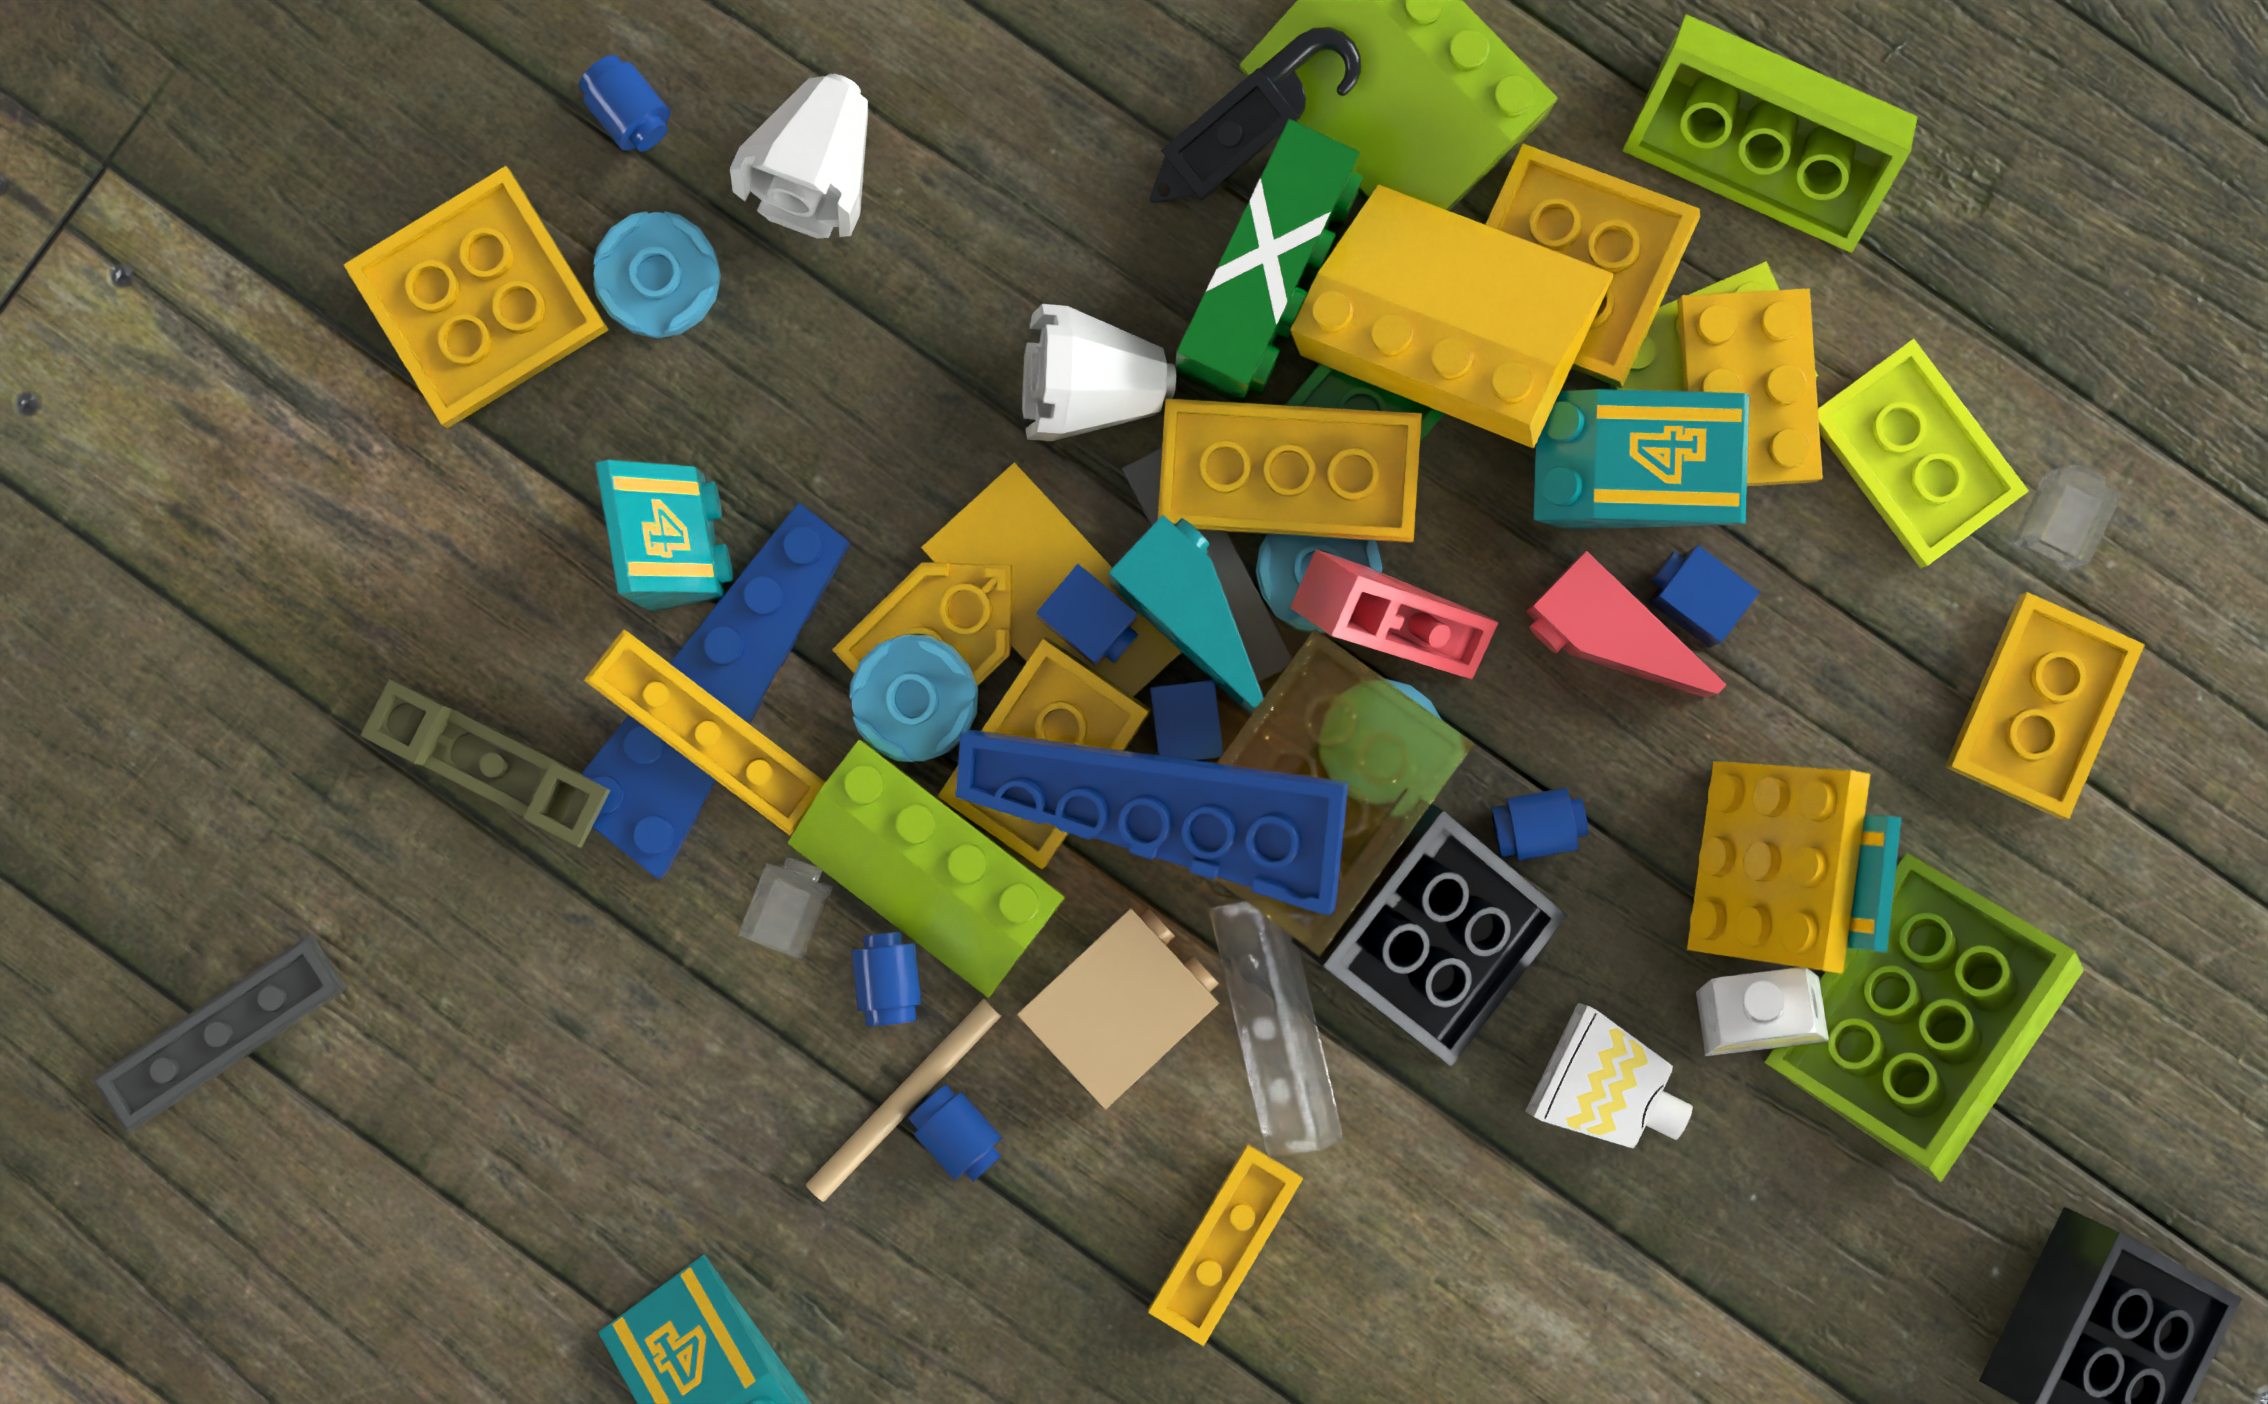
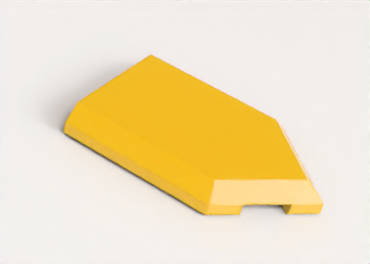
M922 562L832 650L855 674L860 661L878 644L905 634L930 635L953 646L970 665L978 687L1010 656L1012 565Z

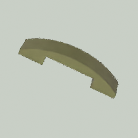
M391 679L388 680L360 735L414 764L424 766L522 816L523 820L579 848H582L611 791L596 781L518 740Z

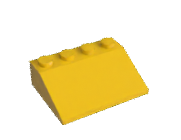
M1378 184L1317 273L1290 331L1302 357L1534 449L1613 279V273Z

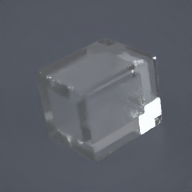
M2070 465L2069 469L2061 467L2045 474L2012 543L2067 570L2089 564L2122 494L2105 487L2106 479L2101 474L2080 465Z
M791 856L786 857L783 866L776 863H766L738 936L797 959L806 957L833 885L819 880L823 869Z

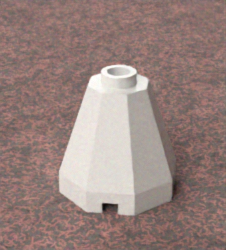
M838 74L808 78L739 147L730 167L733 193L746 201L751 191L762 200L757 211L766 219L814 238H829L833 227H839V237L851 236L861 211L868 120V100L860 94L859 86L852 80Z
M1042 304L1032 314L1029 329H1041L1042 331L1040 342H1027L1024 354L1023 418L1036 420L1025 429L1028 440L1055 441L1154 416L1161 412L1165 398L1173 399L1176 387V368L1174 364L1167 363L1164 348L1069 306Z

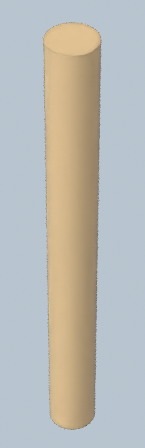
M983 998L806 1183L807 1188L824 1202L1002 1015Z

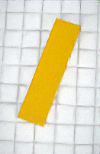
M624 628L584 678L586 683L789 836L797 828L819 790L826 783Z

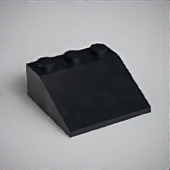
M1407 789L1339 877L1336 908L1333 913L1326 915L1313 911L1291 939V942L1452 1067L1568 915L1445 811Z
M2064 1207L1979 1381L2019 1404H2191L2242 1298L2121 1232Z

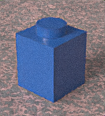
M1697 545L1687 551L1683 557L1674 551L1665 560L1651 580L1659 589L1649 600V603L1710 648L1723 642L1760 591Z
M1079 564L1074 567L1036 612L1037 618L1095 667L1105 657L1115 664L1139 635L1131 628L1137 620V613Z
M1214 680L1150 688L1158 756L1207 763L1223 759L1224 753Z

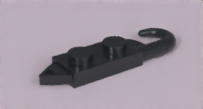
M1331 27L1312 28L1298 35L1161 150L1165 157L1151 193L1150 202L1156 203L1191 196H1198L1200 200H1204L1280 136L1289 119L1298 121L1305 111L1306 95L1302 82L1295 71L1319 51L1332 50L1343 59L1345 74L1337 86V93L1340 96H1346L1357 84L1361 73V55L1355 42L1344 32ZM1163 184H1168L1170 187V193L1167 196L1160 194L1159 189Z

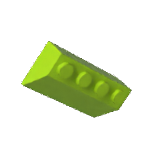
M1685 14L1656 73L1622 151L1852 253L1911 152L1918 116Z
M860 739L819 790L788 841L790 846L988 998H990L1066 898L1059 890Z

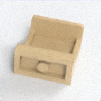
M1130 908L1017 1014L1105 1110L1219 1004L1218 1000L1210 993L1219 983L1194 956L1184 964L1167 946L1175 937L1174 934L1150 909L1139 916Z

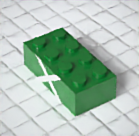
M1288 120L1177 350L1176 375L1234 403H1245L1250 391L1260 396L1262 395L1276 366V359L1280 352V349L1272 346L1278 334L1289 339L1292 325L1308 294V291L1300 288L1304 278L1314 281L1332 249L1331 245L1336 234L1328 230L1331 222L1343 226L1358 195V189L1364 177L1354 172L1359 151L1296 121Z

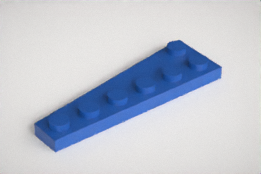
M798 503L670 664L746 722H752L763 702L762 699L780 666L783 667L798 640L799 632L812 615L850 547V542L801 503ZM630 715L626 717L582 772L586 777L611 790L593 828L657 879H662L669 871L702 812L703 804L716 783L714 778Z
M969 729L960 735L956 786L957 798L1038 824L1048 823L1056 826L1060 831L1088 840L1097 838L1130 849L1129 853L1151 860L1156 857L1190 868L1189 872L1210 879L1219 877L1250 887L1251 892L1320 914L1331 915L1336 908L1348 782Z

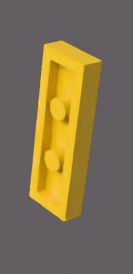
M1246 1143L1150 1304L1148 1313L1204 1346L1295 1194L1303 1177Z

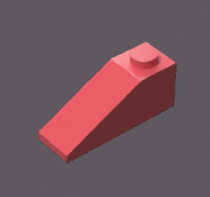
M1317 549L1290 606L1292 610L1331 636L1471 680L1499 623L1488 616L1372 568Z
M1587 551L1577 557L1525 611L1535 621L1529 627L1531 632L1554 653H1558L1563 648L1570 656L1704 698L1719 694L1726 686L1706 664Z

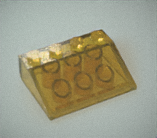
M1314 629L1217 764L1348 782L1336 908L1331 915L1320 914L1251 892L1250 887L1219 877L1215 879L1320 956L1473 747L1474 743Z

